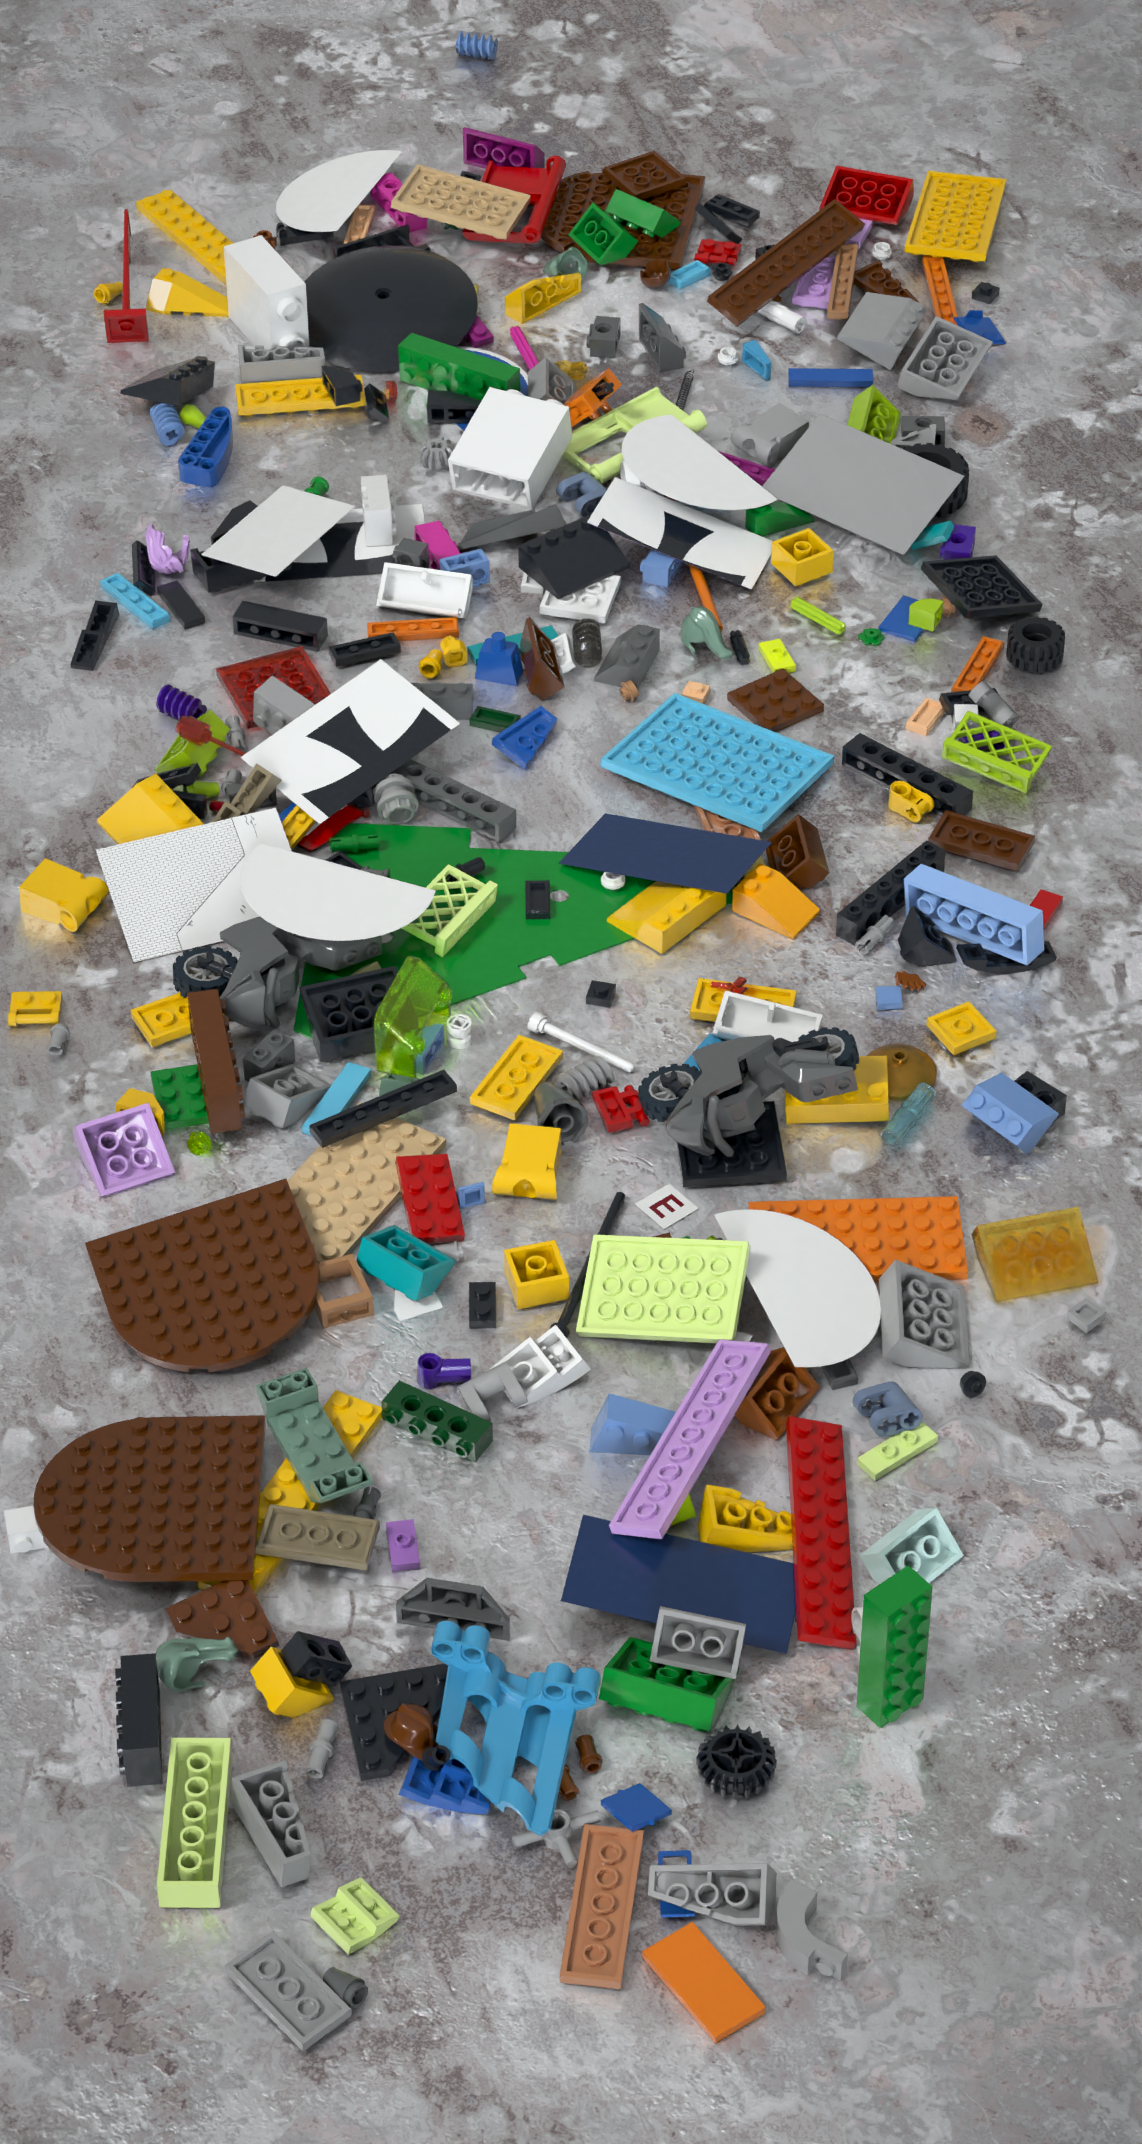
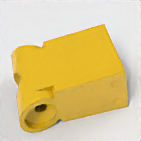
M45 858L19 886L21 912L57 925L61 923L68 931L75 932L87 919L88 915L109 894L107 884L100 878H85L82 873Z
M510 1123L502 1164L495 1173L492 1193L557 1200L556 1177L561 1158V1128Z

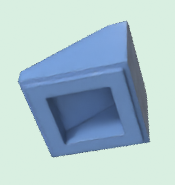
M484 1182L457 1189L456 1196L460 1209L485 1203Z

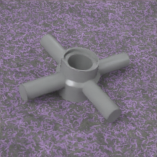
M555 1809L549 1831L541 1836L531 1831L512 1836L514 1847L517 1848L543 1840L549 1848L559 1849L566 1866L573 1868L578 1864L569 1843L573 1830L584 1827V1824L592 1825L601 1822L600 1814L596 1810L570 1818L565 1811Z

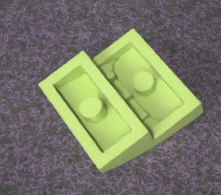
M362 1877L338 1887L336 1897L312 1907L310 1915L348 1955L376 1939L399 1919V1914Z

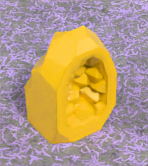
M451 635L443 638L440 642L443 664L450 668L466 664L467 650L464 642Z

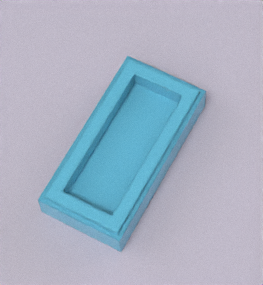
M696 260L671 272V278L668 282L682 289L711 275V268Z

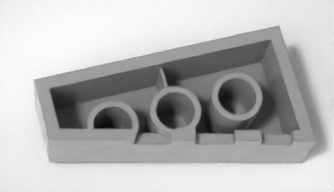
M238 345L242 384L322 378L321 366H325L323 348L295 347L293 351L285 348V346H276L274 350H266L264 346L255 345V349H245V345Z
M286 1760L232 1777L230 1793L232 1806L281 1888L308 1879L311 1852L304 1826L301 1824L298 1803L295 1801L292 1780L289 1778Z

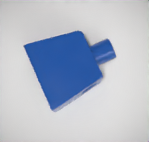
M495 632L491 635V638L485 639L479 652L475 679L517 686L523 674L518 645L515 642L505 641L504 633Z

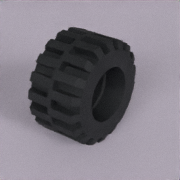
M1025 617L1023 620L1019 619L1008 630L1007 660L1012 663L1013 667L1019 668L1021 671H1028V673L1050 672L1052 669L1059 667V664L1063 661L1065 631L1062 630L1061 625L1056 624L1053 620H1048V618Z

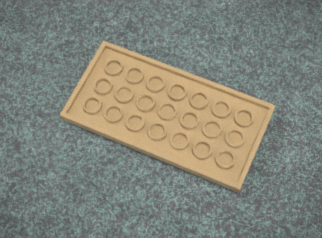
M395 1117L324 1148L319 1146L287 1181L314 1247L318 1263L352 1254L361 1243L362 1237L367 1236L402 1197L395 1164L396 1156L440 1154L446 1147V1138Z

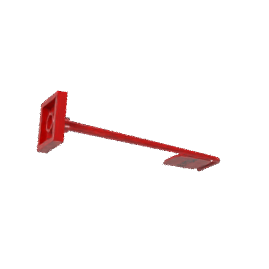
M128 209L124 210L122 309L104 310L107 343L149 341L146 308L130 309L129 263H131V228Z

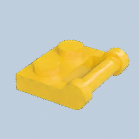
M62 991L12 992L10 1011L8 1013L9 1027H17V1024H51V1026H55L60 1023Z

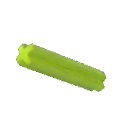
M795 597L791 600L790 607L835 634L841 635L846 631V624L800 597Z

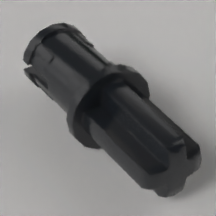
M477 857L462 865L460 863L457 864L456 869L469 876H473L485 870V862L481 857ZM450 874L445 878L446 882L458 881L457 878Z

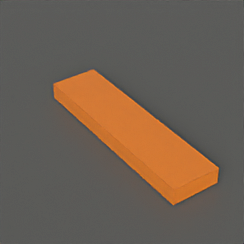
M457 617L367 623L368 638L394 632L398 641L443 639L449 635L459 638Z
M983 636L951 688V692L972 690L980 682L985 681L1004 649V642Z

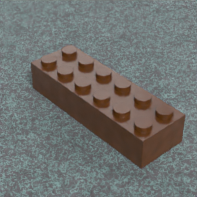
M218 989L187 993L190 1029L210 1133L241 1130V1119L245 1118L243 1103H239V1101L244 1100L242 1084L237 1085L240 1082L238 1067H233L237 1063L235 1050H230L233 1048L231 1032L226 1033L230 1029L228 1016H223V1014H226L225 1000L219 999Z

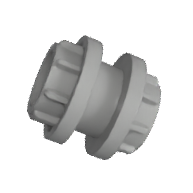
M389 774L379 781L374 788L373 797L377 804L378 815L383 820H387L389 824H404L410 821L417 811L419 804L414 794L415 789L411 780L400 774Z

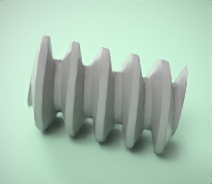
M594 1056L590 1060L576 1065L574 1069L571 1068L566 1073L559 1074L556 1083L558 1087L578 1101L581 1100L582 1095L588 1096L590 1091H597L598 1086L604 1088L606 1087V1082L609 1084L613 1083L615 1078L609 1064L602 1057Z

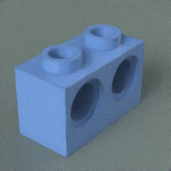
M482 549L440 559V570L472 575L473 587L490 583V562Z

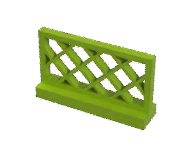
M967 711L952 735L944 741L942 758L1026 794L1035 775L1052 751V746ZM971 720L978 723L980 727L968 729L967 723ZM995 730L1001 736L989 738L987 732ZM983 733L985 739L974 742L971 735ZM967 736L969 743L964 744L956 739ZM1016 739L1022 745L1011 747L1008 741ZM1004 742L1006 748L995 751L993 744ZM988 745L990 752L985 753L978 750L977 747ZM1037 748L1042 750L1043 753L1032 756L1030 749ZM1025 751L1027 757L1016 760L1014 753ZM1009 754L1012 761H1004L998 758V756ZM1030 763L1032 770L1028 771L1019 767V765Z

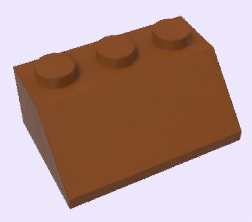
M785 1347L772 1350L734 1415L742 1425L773 1440H777L786 1430L788 1417H796L820 1386L805 1367L794 1366Z

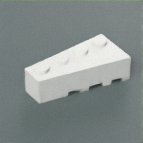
M387 475L361 476L366 546L393 545L392 536H396L392 483H388Z

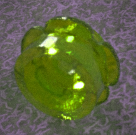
M194 1131L189 1136L187 1147L192 1154L200 1156L203 1153L207 1154L211 1150L212 1143L207 1134L202 1131L198 1133Z

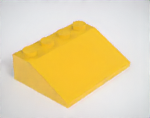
M156 773L137 783L97 819L100 827L117 845L204 825Z
M656 881L607 917V922L663 954L725 907L726 893Z
M859 1056V1064H856L857 1068L854 1071L858 1086L856 1091L812 1102H802L785 1090L786 1124L889 1121L887 1056Z

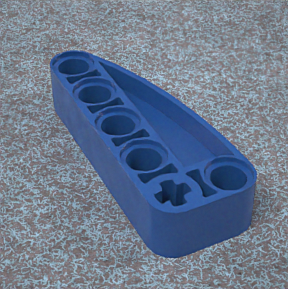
M214 408L179 457V477L182 482L203 487H214L220 482L229 464L233 448L232 419L228 408Z

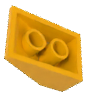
M761 863L733 889V912L792 940L820 913V909L783 874Z

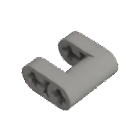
M984 681L976 685L968 695L996 723L1011 728L1020 717Z
M506 1361L457 1386L470 1413L488 1421H491V1418L482 1401L503 1390L506 1391L515 1408L528 1402L524 1391Z

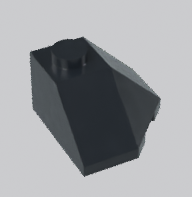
M915 906L910 908L898 937L902 958L906 962L911 961L918 967L954 963L957 959L951 943L945 936L941 937L940 933L934 928L936 924L933 920Z

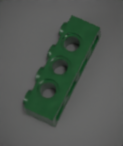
M400 1380L381 1401L382 1420L390 1425L402 1428L414 1436L430 1441L438 1447H443L456 1453L461 1458L476 1462L493 1442L492 1422Z

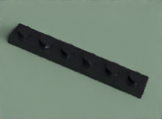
M443 1069L309 1125L310 1134L324 1148L457 1092V1084Z

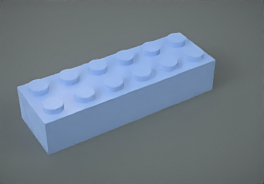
M920 864L904 878L906 917L910 908L915 906L933 920L936 924L934 926L936 930L972 944L980 943L984 949L1025 965L1030 964L1044 951L1042 910Z

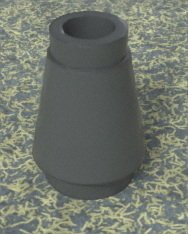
M335 1967L329 1968L323 1976V1981L348 2006L355 2008L365 2001L368 1995V1987L363 1979Z

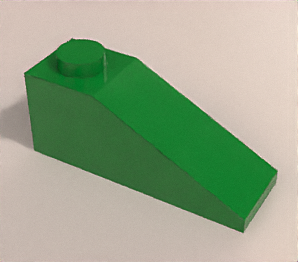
M774 501L765 506L746 509L745 527L749 532L762 537L814 522V518L810 513L787 503Z

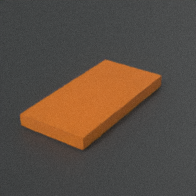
M693 1922L642 1951V1958L715 2044L766 2013L765 2005Z

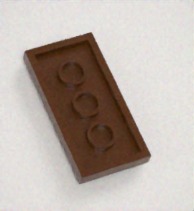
M945 810L929 836L928 841L948 852L1018 872L1035 843V836Z

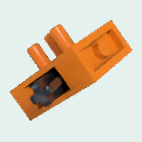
M609 368L581 386L563 404L569 407L571 427L586 417L593 421L602 416L597 410L599 407L605 414L613 410L606 400L622 384Z

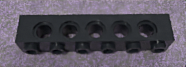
M861 733L856 735L842 748L843 766L890 789V785L895 781L907 782L921 792L927 793L933 799L934 809L932 812L940 816L943 815L945 810L965 815L972 809L973 790Z
M927 840L837 913L836 936L855 946V943L867 933L869 926H874L884 915L891 917L905 905L904 878L915 868L923 864L944 872L946 850Z

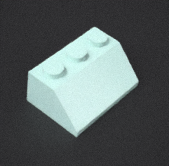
M935 1507L916 1510L859 1556L873 1580L881 1584L908 1565L930 1583L964 1555L938 1509Z

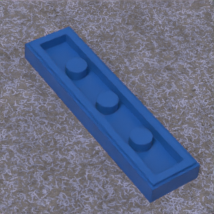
M788 368L789 387H870L873 385V369Z

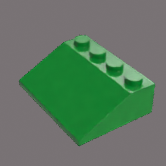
M629 1637L604 1667L599 1699L607 1701L609 1705L614 1707L624 1706L634 1709L635 1712L641 1715L651 1714L661 1717L668 1723L679 1722L689 1725L696 1731L710 1732L720 1717L736 1679L650 1662L653 1643Z

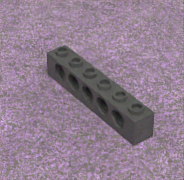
M412 759L391 773L403 775V777L412 781L415 789L414 794L419 804L497 842L503 840L516 829V809Z

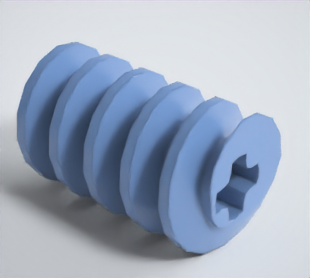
M463 31L459 32L456 41V52L461 56L466 54L468 57H472L474 55L475 58L481 56L482 59L488 57L490 60H494L498 48L497 38L493 41L492 35H489L486 40L485 34H482L480 39H478L477 33H474L473 38H471L470 32H467L464 37Z
M161 403L154 405L150 409V416L160 442L166 446L177 443L183 437L185 430L176 407Z

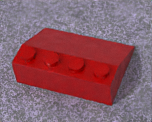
M836 165L819 211L836 199L860 219L897 225L909 210L914 197L913 179Z

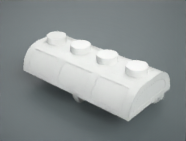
M384 562L376 606L465 619L472 596L473 577L470 574Z
M725 990L712 1036L732 1040L741 1037L772 1035L775 1040L783 1038L791 1042H797L801 1035H807L811 1030H820L823 1015Z

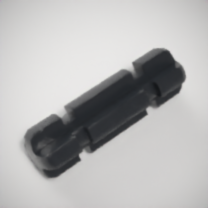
M732 630L730 632V641L738 663L741 665L744 663L748 664L750 662V654L742 632L740 630Z

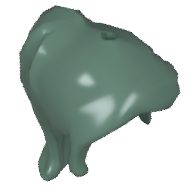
M570 247L568 250L558 254L557 257H552L544 265L543 272L548 277L580 273L581 279H583L588 272L589 265L581 251L576 247Z
M705 607L692 608L690 614L682 622L679 633L682 643L691 650L692 654H695V649L691 642H705L719 659L731 660L734 653L725 646L718 621L714 614Z
M226 1637L224 1640L187 1638L166 1641L156 1651L158 1677L168 1688L180 1693L203 1688L205 1686L203 1682H190L196 1675L199 1666L212 1660L230 1662L232 1659H235V1653L238 1652V1649L233 1639Z

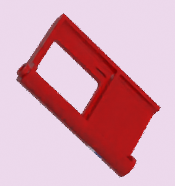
M551 156L546 162V168L497 166L493 161H489L481 182L531 195L529 204L534 205L528 224L523 227L521 232H511L506 240L496 239L487 234H478L473 230L463 228L462 233L464 237L471 241L529 244L539 242L566 168L565 160L560 156Z

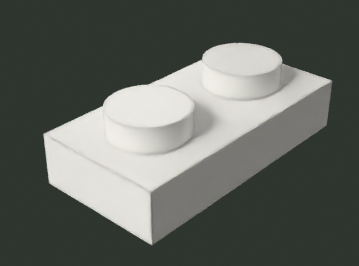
M564 633L552 639L551 641L555 644L561 673H566L575 668L576 664L568 635Z

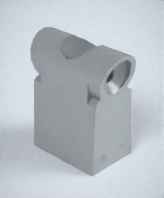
M778 403L752 419L750 424L745 423L737 426L733 430L730 439L735 446L753 456L767 467L772 468L778 459L780 461L783 460L795 446L797 440L809 428V421L783 404Z

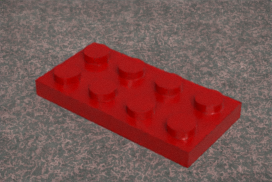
M448 1154L396 1156L395 1164L409 1233L427 1244L454 1241L464 1242L465 1233Z

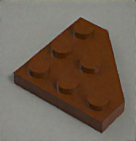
M248 1580L222 1581L165 1608L178 1637L185 1639L205 1638L221 1640L229 1637L233 1639L238 1652L251 1658L267 1652L270 1647L276 1648L280 1646Z

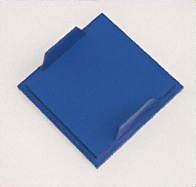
M969 310L965 317L953 318L959 327L992 341V344H1006V341L990 317H983L982 310Z

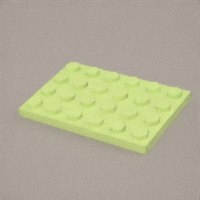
M593 1235L576 1327L577 1335L582 1337L717 1343L719 1339L735 1341L751 1247L749 1242Z

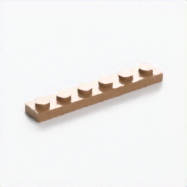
M843 244L837 249L827 319L842 320L849 317L858 257V244Z

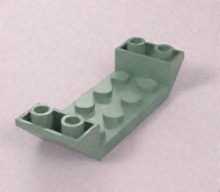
M307 1368L256 1385L268 1427L311 1502L323 1503L373 1485V1480L363 1463H354L318 1399V1386Z

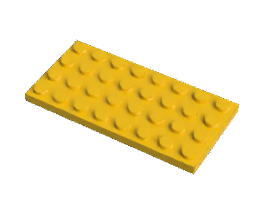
M928 171L907 236L904 252L912 255H930L935 258L950 257L954 260L986 261L1006 189L1007 179Z

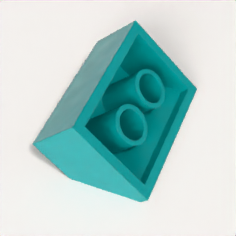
M396 1225L362 1237L356 1259L359 1267L366 1274L377 1277L385 1282V1285L397 1289L405 1294L408 1299L415 1301L432 1295L453 1268L456 1261Z

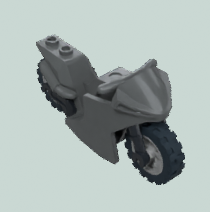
M259 916L234 924L220 932V939L240 952L239 960L235 956L233 957L231 952H225L223 948L219 947L214 949L212 946H205V948L195 947L192 951L186 950L173 963V984L175 985V990L177 992L180 991V995L184 998L188 997L187 993L218 989L219 999L225 1000V1016L227 1015L228 1018L245 1027L258 1030L267 1026L266 1015L271 1027L276 1029L280 1026V1021L275 1013V1007L288 1002L289 998L295 996L299 984V969L303 959L312 966L340 970L381 955L382 935L351 941L314 939L287 932Z
M823 1027L818 1031L811 1030L808 1032L809 1034L801 1035L797 1042H791L783 1038L775 1040L772 1035H761L709 1044L692 1053L700 1071L695 1066L689 1067V1064H682V1066L670 1064V1067H660L658 1071H652L648 1074V1078H644L641 1081L642 1085L638 1087V1096L645 1115H648L652 1120L657 1119L658 1122L667 1121V1133L673 1140L707 1157L715 1153L716 1147L725 1156L731 1157L734 1150L723 1138L754 1130V1123L765 1111L763 1100L781 1087L802 1102H812L858 1090L854 1074L857 1068L856 1064H859L856 1041L852 1034L849 1035L848 1031L844 1029L841 1031L836 1027H832V1029Z

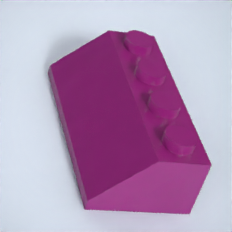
M466 127L463 128L464 164L486 169L488 162L493 161L497 166L545 168V153L536 145Z

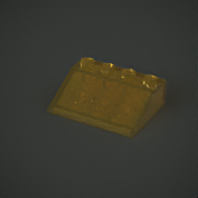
M1079 1207L977 1225L971 1234L977 1259L995 1302L1092 1285L1099 1282Z

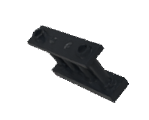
M403 225L336 246L335 254L337 258L355 250L375 246H415L409 239V226ZM427 244L415 247L430 251V247Z

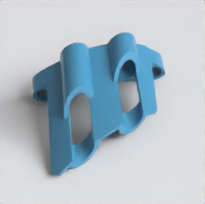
M439 1622L436 1626L430 1651L434 1657L448 1665L436 1742L438 1745H444L449 1749L450 1760L457 1759L466 1766L473 1777V1785L504 1813L506 1807L515 1810L523 1819L526 1828L541 1836L551 1829L576 1711L595 1705L601 1675L595 1669L588 1667L580 1668L573 1673L563 1663H551L547 1666L545 1673L533 1672L526 1679L507 1672L502 1660L489 1652L491 1635L484 1627L469 1626L465 1631H462L461 1627L454 1622ZM467 1700L476 1706L487 1724L481 1751L469 1736L460 1731ZM517 1756L528 1760L538 1767L532 1796L520 1782L513 1779Z

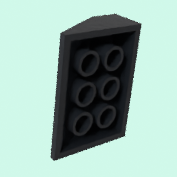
M196 356L193 359L157 369L121 389L120 394L181 406L213 387L215 362L208 360L204 356Z
M591 515L584 516L518 546L519 568L558 600L630 568V563L609 532L587 523Z
M396 966L299 987L313 1044L320 1062L394 1046L397 1041L402 1039L406 1032L417 1029L418 1021Z

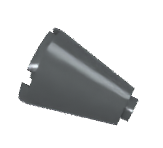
M552 1082L540 1084L534 1092L538 1126L561 1128V1146L565 1145L563 1142L578 1140L585 1133L588 1126L585 1107Z

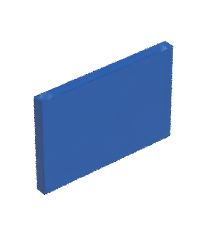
M903 595L879 625L878 629L881 632L915 642L924 629L908 624L909 607L918 600Z

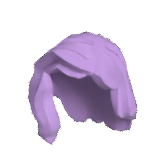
M150 524L145 538L151 567L158 573H165L166 575L176 573L177 571L179 573L185 572L184 566L190 549V540L187 534L183 535L182 549L177 553H172V550L165 546V534L154 529V524Z

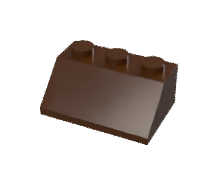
M530 617L527 618L520 642L522 653L520 658L525 666L523 672L528 679L526 686L532 695L536 694L543 701L565 686L555 644Z
M797 814L767 840L772 842L766 849L770 868L783 874L798 889L812 888L819 881L824 880L830 873L818 828L801 815Z

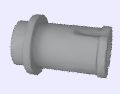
M232 768L227 771L226 780L221 785V790L225 796H227L226 785L239 784L242 778V773L238 769Z
M62 1023L56 1024L50 1030L51 1039L47 1046V1051L50 1050L49 1053L54 1056H59L63 1053L65 1041L70 1037L68 1026Z
M454 1241V1244L434 1247L452 1259H456L457 1262L459 1259L464 1258L462 1242L456 1243Z

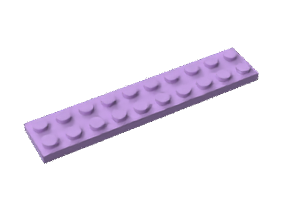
M718 1340L610 1522L609 1527L612 1534L663 1539L771 1351L767 1343Z

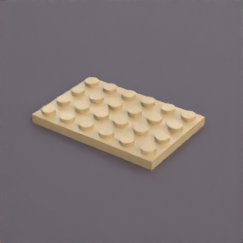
M417 164L392 199L391 208L403 213L415 214L421 218L433 219L439 223L455 225L457 228L473 230L478 234H487L496 239L506 240L529 205L531 195Z

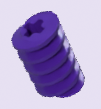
M170 684L162 687L158 694L156 707L159 712L173 717L184 724H190L207 712V707L202 705L201 699L194 698L190 694L187 695L186 692L180 691L176 687L173 688Z

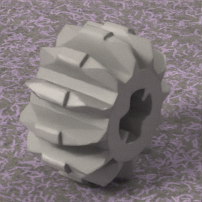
M434 437L432 440L426 439V442L421 443L419 452L420 463L423 464L424 468L429 467L430 470L448 469V459L454 450V445L451 444L450 440H444V437L440 439Z

